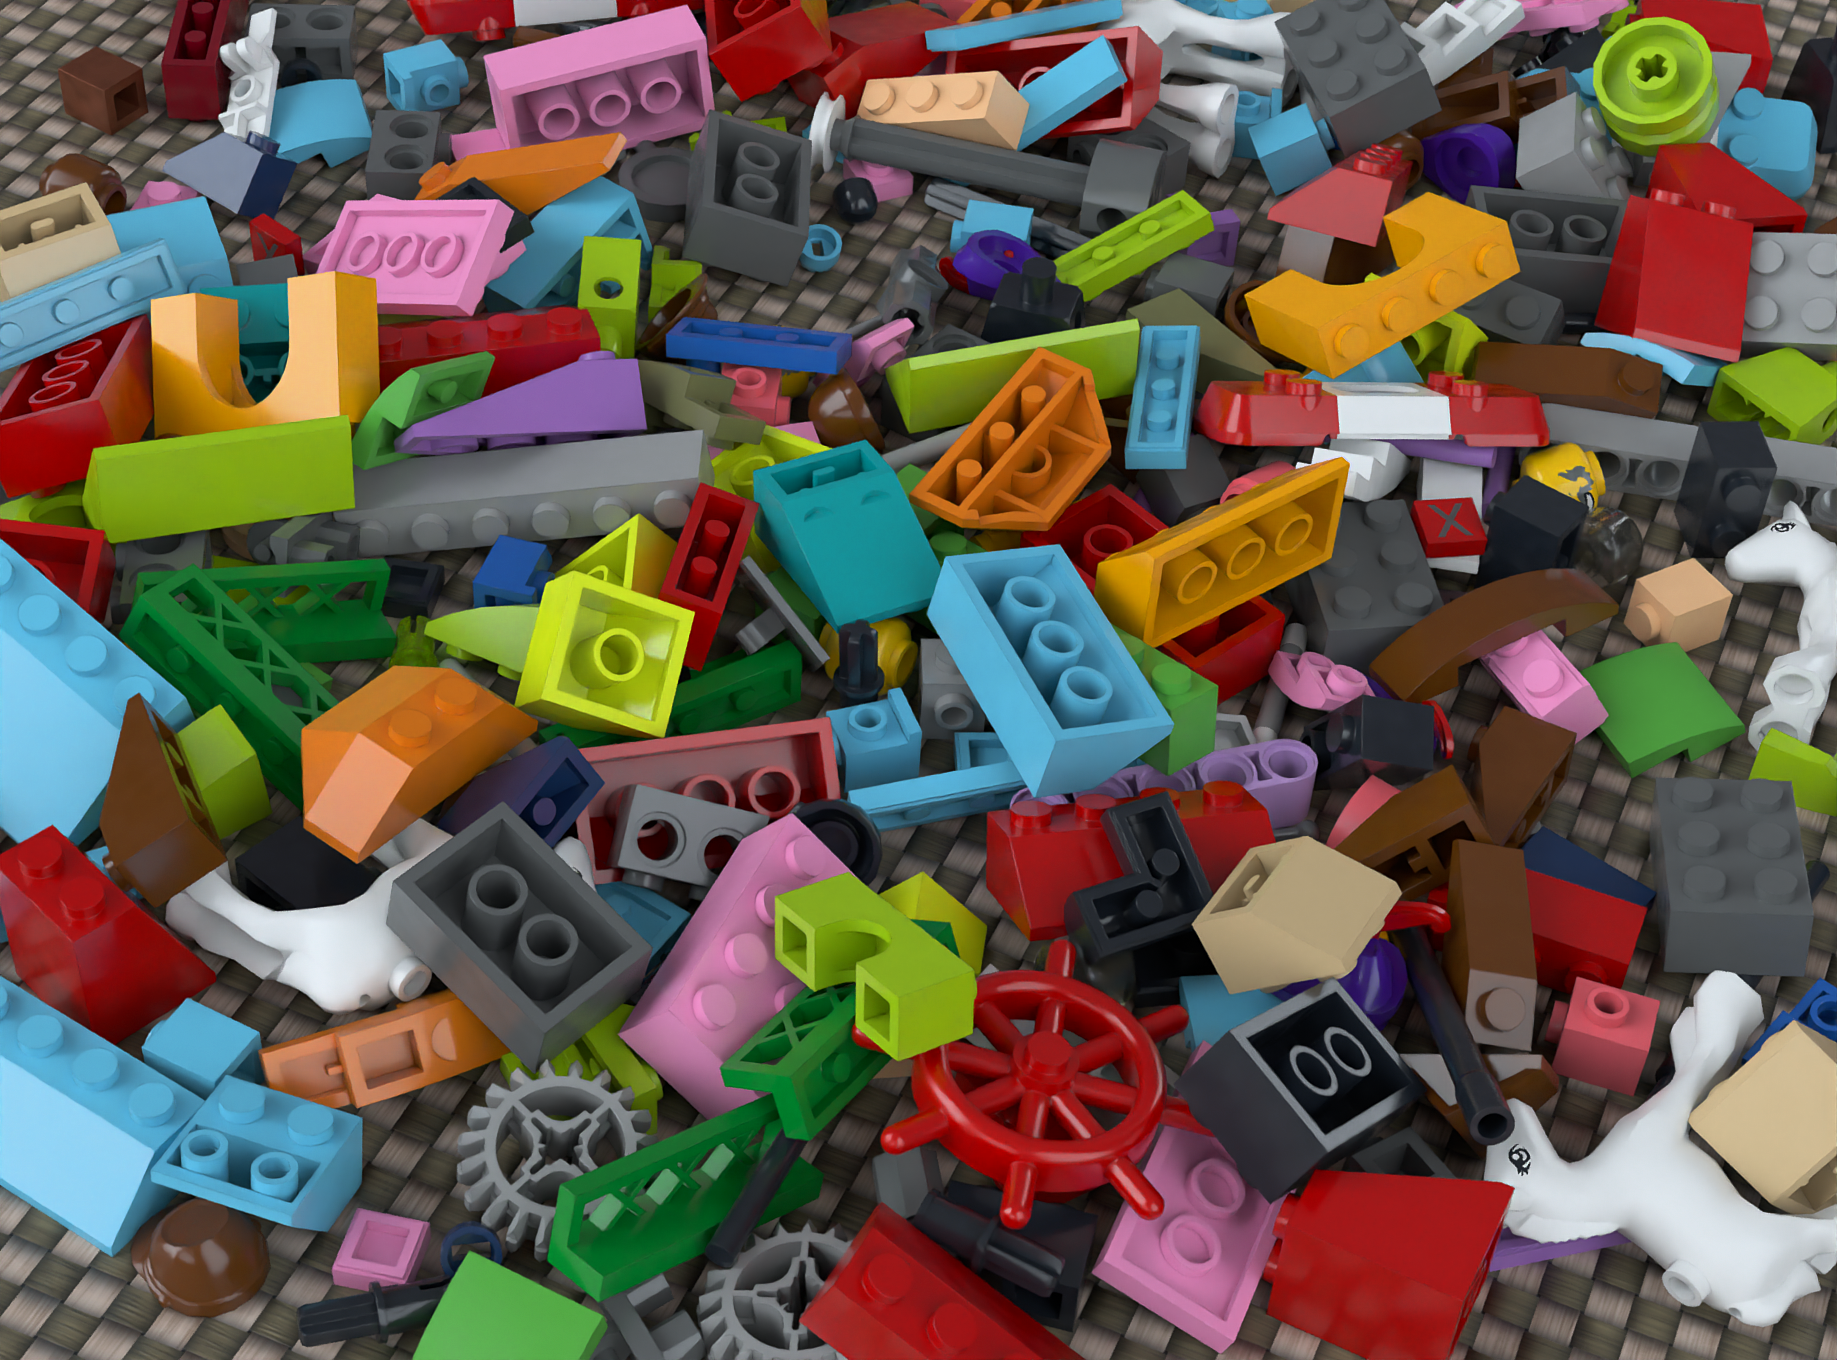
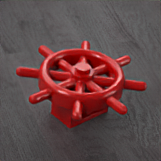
M1066 939L1056 940L1050 945L1044 971L1006 970L988 973L975 978L977 996L974 1000L973 1029L978 1028L997 1051L955 1040L907 1058L913 1060L911 1086L919 1113L886 1127L880 1138L882 1148L891 1155H901L938 1139L959 1160L976 1171L993 1178L996 1186L1003 1191L1000 1219L1010 1229H1020L1027 1225L1031 1217L1033 1200L1046 1203H1066L1109 1182L1140 1218L1147 1221L1156 1220L1164 1212L1165 1201L1162 1195L1137 1168L1136 1164L1150 1148L1159 1124L1208 1137H1215L1210 1130L1203 1127L1193 1117L1188 1102L1185 1099L1167 1095L1166 1070L1156 1043L1177 1035L1188 1027L1189 1014L1186 1009L1179 1005H1170L1137 1019L1128 1009L1106 993L1084 982L1073 979L1077 952L1073 943ZM1010 1020L1035 1021L1033 1033L1023 1036ZM854 1023L851 1036L855 1044L862 1048L888 1054L860 1031ZM1063 1029L1083 1038L1086 1042L1072 1047L1062 1036ZM1112 1063L1122 1078L1123 1083L1088 1075L1087 1073ZM951 1070L957 1072L955 1079L952 1075ZM1084 1105L1123 1114L1127 1117L1114 1128L1106 1131Z

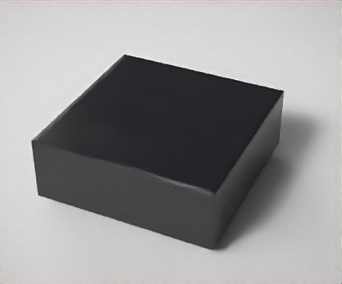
M384 557L391 569L381 608L384 616L429 622L445 584L444 566Z

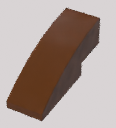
M1562 66L1516 80L1506 70L1435 90L1442 110L1412 125V134L1420 141L1425 137L1459 125L1486 123L1502 129L1511 138L1513 144H1518L1521 118L1574 92H1577L1580 96V85L1566 66Z

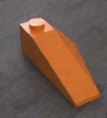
M621 132L467 155L450 166H447L442 161L430 168L420 178L419 184L422 186V189L414 200H436L468 179L476 177L517 209L529 215L610 171L628 140Z

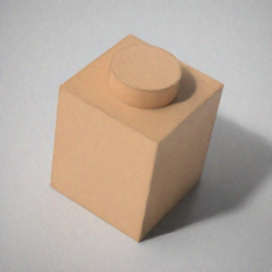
M1691 558L1636 579L1624 625L1646 647L1677 642L1685 652L1719 640L1733 594L1695 558Z

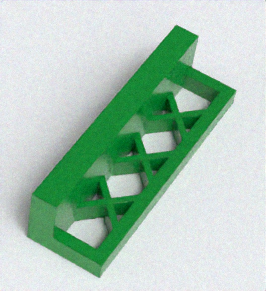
M384 558L201 569L225 593L233 589H246L250 595L237 605L298 663L392 657L397 636L381 611L391 572ZM181 570L139 572L131 611L141 594ZM367 581L363 599L337 601L333 597L351 582ZM307 585L311 589L293 604L278 605L273 601V599L291 586ZM188 589L182 592L188 598L180 605L187 612L208 616L207 608ZM224 639V647L235 658L255 662V653L243 642Z
M192 563L141 594L118 636L154 671L184 695L187 702L201 716L221 704L256 752L262 774L303 813L302 728L340 702L199 567ZM188 589L207 608L208 616L187 612L174 597ZM224 639L243 642L255 653V662L235 658L224 647ZM272 684L290 687L302 698L303 708L283 704L272 693Z
M787 640L770 648H767L765 645L750 656L741 649L704 664L701 671L691 669L692 679L677 685L664 738L731 730L801 701L802 654L790 640ZM560 723L539 730V745L561 735L568 737L577 749L652 740L649 738L578 729Z
M910 919L960 958L950 922ZM846 982L816 992L806 986L723 1063L719 1069L725 1087L773 1093L786 1138L810 1141L893 1058L886 1053L862 1048L853 1041L851 1030L856 1017V983ZM783 1057L776 1065L763 1064Z
M773 1093L560 1184L547 1261L597 1302H601L704 1253L706 1246L782 1128ZM766 1125L763 1140L746 1148L762 1126ZM717 1146L699 1170L692 1172L708 1150ZM799 1156L755 1228L818 1199L824 1173ZM662 1171L647 1192L636 1197L652 1175ZM605 1196L587 1220L582 1221L585 1204Z

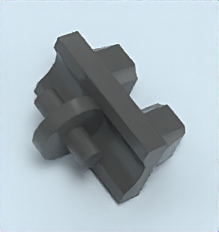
M333 511L298 516L290 521L284 518L256 522L248 531L246 539L247 548L253 560L260 566L358 560L360 527L333 521ZM300 585L289 587L277 597L286 598Z
M663 1273L608 1299L597 1302L607 1319L608 1328L589 1360H625L628 1356L631 1360H701L708 1355V1352L698 1329L684 1309L650 1329H647L641 1320L642 1317L674 1299Z

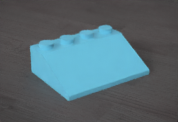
M0 538V829L19 844L45 828L54 825L78 846L100 826V816L128 699L140 692L176 733L194 722L195 718L184 695Z

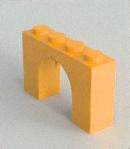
M1427 192L1383 217L1396 264L1401 269L1384 277L1353 285L1325 284L1290 269L1245 294L1244 296L1261 345L1334 379L1519 273L1520 268L1507 221Z
M338 271L287 278L289 312L288 360L278 385L260 403H257L249 394L241 374L238 300L200 293L151 299L155 438L165 433L190 436L348 415L351 425V440H353L356 429L359 428L367 412L380 396L376 278Z

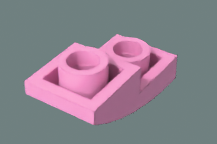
M908 318L887 323L852 342V356L843 367L847 369L858 388L868 382L875 372L884 375L886 374L885 368L904 359L906 356L904 347L915 326ZM817 373L812 383L818 388L830 374Z
M1277 650L1268 669L1269 675L1286 696L1301 706L1331 712L1362 694L1375 696L1368 685L1366 677L1362 673L1345 665H1335L1327 657L1315 652H1304L1302 655Z

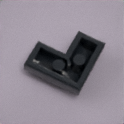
M1168 791L1107 809L1102 814L1100 822L1124 876L1072 892L1064 905V920L1069 940L1075 946L1077 955L1083 962L1089 965L1194 931L1192 923L1214 896Z

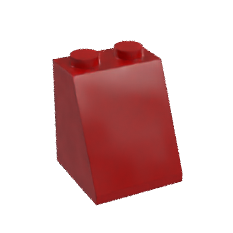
M1639 0L1636 13H1628L1625 26L1642 18L1668 17L1692 26L1704 36L1711 52L1751 54V65L1737 92L1743 88H1753L1761 92L1762 95L1764 94L1773 57L1761 5L1712 0Z
M1712 143L1659 145L1645 198L1649 199L1651 190L1654 188L1684 195L1683 207L1701 211L1704 201L1737 208L1734 219L1754 224L1753 232H1803L1808 214L1802 206Z
M1652 188L1649 199L1630 195L1594 325L1620 335L1630 336L1632 339H1643L1674 349L1738 363L1741 352L1754 224L1735 220L1737 208L1704 201L1701 211L1683 207L1684 195Z
M54 825L45 828L0 854V907L16 974L44 1003L113 1045H116L177 1007L187 998L193 997L217 982L215 972L131 891H123L103 867Z
M1315 1169L1302 1196L1300 1197L1289 1192L1277 1215L1272 1235L1278 1237V1240L1269 1255L1262 1276V1280L1273 1284L1266 1315L1367 1360H1450L1487 1280L1515 1188L1495 1181Z

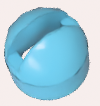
M810 225L809 237L799 258L802 267L814 273L830 271L840 257L842 247L840 235L836 230L827 225ZM820 243L821 256L813 254L812 244Z

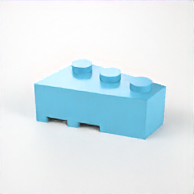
M599 176L546 205L530 221L534 233L522 240L527 250L509 265V269L504 275L491 280L484 287L482 298L488 312L562 304L578 307L584 236L641 240L640 268L645 271L651 269L654 250L634 193L603 176ZM602 281L600 288L601 291L604 290L609 294H613L620 289V285L614 281Z

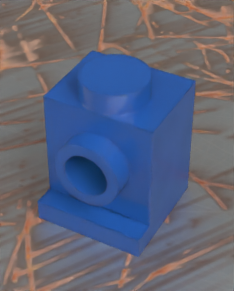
M499 535L473 581L474 609L540 604L545 584L555 579V574L548 572L552 565V557L547 550V545Z

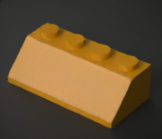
M1338 457L1290 470L1265 483H1259L1249 491L1220 505L1211 506L1201 514L1170 529H1163L1155 536L1131 548L1110 555L1104 561L1098 563L1094 599L1110 623L1155 648L1331 559L1350 463L1343 457Z

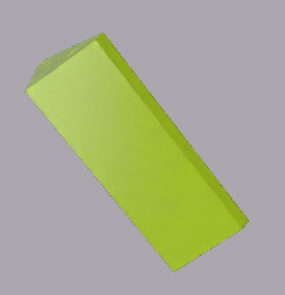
M1138 318L907 358L885 368L886 378L909 434L972 423L1038 347H1042L1091 369L1098 400L1133 394L1140 335Z
M348 415L93 448L82 497L84 511L94 529L104 530L109 543L112 544L355 508L349 417Z

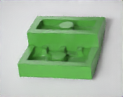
M484 351L411 368L398 377L383 391L362 420L352 440L353 463L366 470L421 455L395 453L394 440L416 423L480 399L495 356Z
M1677 642L1657 644L1625 652L1579 671L1590 683L1609 715L1605 722L1597 727L1595 731L1631 778L1680 752L1692 762L1746 733L1745 725Z
M469 1250L440 1300L412 1360H589L605 1334L608 1325L602 1314Z

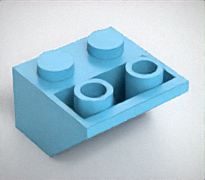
M226 1075L151 1169V1182L290 1227L328 1232L362 1184L363 1118Z

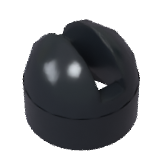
M304 58L291 60L284 66L281 72V88L298 84L296 69H306L307 82L323 80L320 68L311 60Z
M849 178L837 185L832 194L837 213L849 224L862 225L867 223L876 213L878 206L877 195L873 184L866 178Z

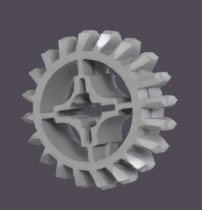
M546 1059L544 1063L540 1064L539 1079L532 1081L527 1073L517 1067L511 1073V1091L492 1083L486 1090L485 1102L488 1107L473 1105L468 1112L467 1125L472 1131L463 1132L458 1138L457 1152L466 1159L457 1164V1181L460 1184L471 1186L465 1192L464 1204L469 1212L486 1210L481 1224L495 1232L508 1227L505 1247L509 1249L510 1253L519 1249L525 1239L535 1242V1259L539 1262L547 1259L556 1207L541 1205V1203L546 1200L557 1199L560 1184L599 1168L592 1161L591 1157L596 1154L597 1143L604 1136L612 1144L618 1159L660 1141L658 1136L645 1134L650 1129L652 1121L649 1109L630 1111L635 1098V1093L632 1091L631 1086L620 1089L613 1094L608 1092L611 1075L608 1074L607 1069L597 1074L593 1081L590 1082L582 1079L583 1066L579 1063L578 1059L568 1068L567 1076H555V1068ZM565 1115L575 1118L567 1121H557L547 1116ZM510 1134L520 1143L519 1153L527 1161L520 1168L519 1179L512 1185L503 1176L497 1161V1153L502 1143ZM547 1155L555 1160L553 1164L547 1163L545 1165ZM573 1155L571 1165L562 1160L566 1156L571 1157ZM660 1171L652 1175L636 1197L647 1192L646 1189L650 1188L660 1175ZM605 1196L585 1204L582 1221L587 1220Z
M808 1219L802 1232L788 1233L778 1221L772 1238L763 1240L751 1233L745 1243V1253L739 1252L731 1266H721L722 1270L707 1272V1281L704 1284L705 1294L699 1296V1304L697 1305L698 1324L701 1328L699 1333L708 1352V1355L705 1356L706 1360H848L798 1321L803 1315L805 1308L807 1309L853 1242V1240L847 1242V1234L844 1233L840 1223L826 1234L817 1233V1229L811 1220Z

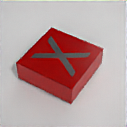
M262 214L249 221L254 261L293 254L298 275H305L302 242L299 235L266 214Z
M1472 497L1413 501L1410 516L1426 558L1484 555L1487 537Z

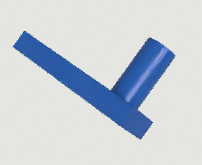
M683 317L666 334V357L686 359V366L720 374L721 363L836 375L852 356V334Z

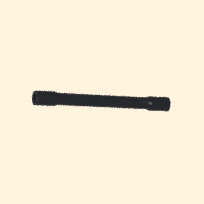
M1426 925L1386 931L1389 942L1399 948L1405 960L1408 980L1454 1084L1455 1098L1471 1136L1475 1141L1483 1145H1497L1504 1142L1514 1131L1515 1119L1497 1080L1487 1069L1427 937Z

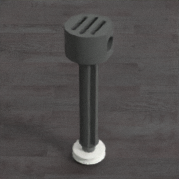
M824 92L819 99L809 134V139L812 140L811 170L817 164H822L825 173H829L834 165L838 151H840L849 162L852 159L1079 206L1082 207L1079 233L1092 239L1160 202L1167 162L1166 151L1105 138L1099 140L1091 165L1086 166L861 119L860 115L845 120L844 96L839 95L836 101H832L828 92Z

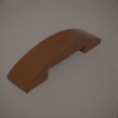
M1544 569L1513 575L1462 595L1420 620L1391 643L1369 665V675L1393 700L1420 704L1422 701L1457 687L1459 666L1550 625H1553L1562 635L1568 637L1618 614L1619 604L1582 570Z

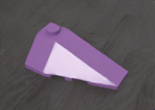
M596 351L583 354L577 362L412 425L394 440L395 453L450 455L474 452L478 450L479 446H487V451L638 436L647 430L638 359H616L615 353L611 351Z

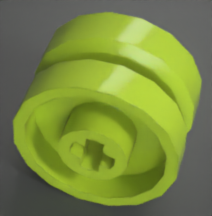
M1668 17L1642 18L1620 28L1603 44L1594 62L1593 87L1599 102L1602 118L1610 136L1627 151L1646 157H1653L1657 155L1659 145L1696 143L1710 130L1719 112L1720 89L1715 74L1713 56L1704 36L1688 23Z

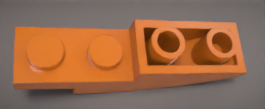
M445 989L408 1002L395 1004L396 1010L259 1049L258 1054L267 1088L335 1109L349 1104L360 1108L434 1084L497 1060L502 1055L511 1052V1050L450 989Z

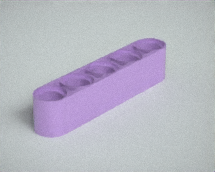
M1276 739L1211 752L1170 776H1166L1146 764L1121 769L1093 790L1034 798L1029 788H1025L1013 796L1010 808L1016 802L1028 800L1040 801L1049 805L1075 803L1077 797L1085 794H1104L1113 798L1139 796L1142 790L1151 787H1165L1178 792L1203 789L1205 783L1224 780L1242 785L1267 809L1272 829H1278L1300 823L1307 817L1318 759L1315 752L1300 741Z

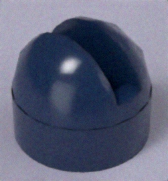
M468 1221L456 1225L445 1235L440 1250V1261L444 1273L449 1274L451 1281L467 1255L465 1253L452 1256V1246L490 1242L491 1252L475 1253L501 1265L502 1245L494 1230L487 1228L481 1222Z

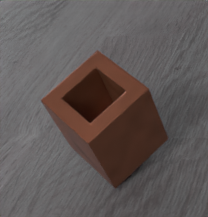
M95 46L58 68L65 114L109 135H113L149 112L142 67Z

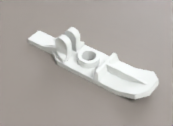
M273 8L251 16L249 35L247 37L239 39L236 44L231 42L220 47L219 52L223 63L232 70L229 75L232 83L227 112L219 114L218 118L224 127V132L247 138L251 130L269 137L280 64L272 50L277 12Z

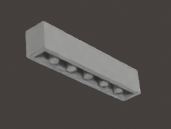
M704 430L410 458L366 470L353 464L355 508L333 511L336 522L360 527L358 558L490 546L495 544L499 535L531 542L606 535L612 533L638 513L659 529L680 528L685 525L700 482L714 487L715 474Z

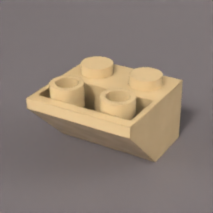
M86 182L0 210V302L121 254L112 226Z
M1303 836L1250 848L1194 920L1192 926L1229 994L1260 989L1262 993H1272L1295 982L1317 978L1320 982H1324L1333 976L1338 980L1349 974L1356 967L1357 958L1372 936L1383 928L1385 924L1384 919L1402 895V892L1397 883L1392 879L1309 836Z
M1793 1020L1783 1030L1770 1036L1762 1045L1761 1050L1729 1079L1717 1084L1709 1092L1707 1099L1690 1113L1688 1122L1771 1205L1790 1214H1814L1837 1204V1043L1802 1023Z

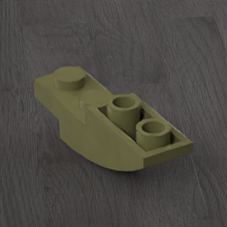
M638 360L647 430L642 433H657L658 427H677L690 431L704 430L707 445L720 449L732 450L735 442L760 445L766 422L730 404L736 380L701 368Z

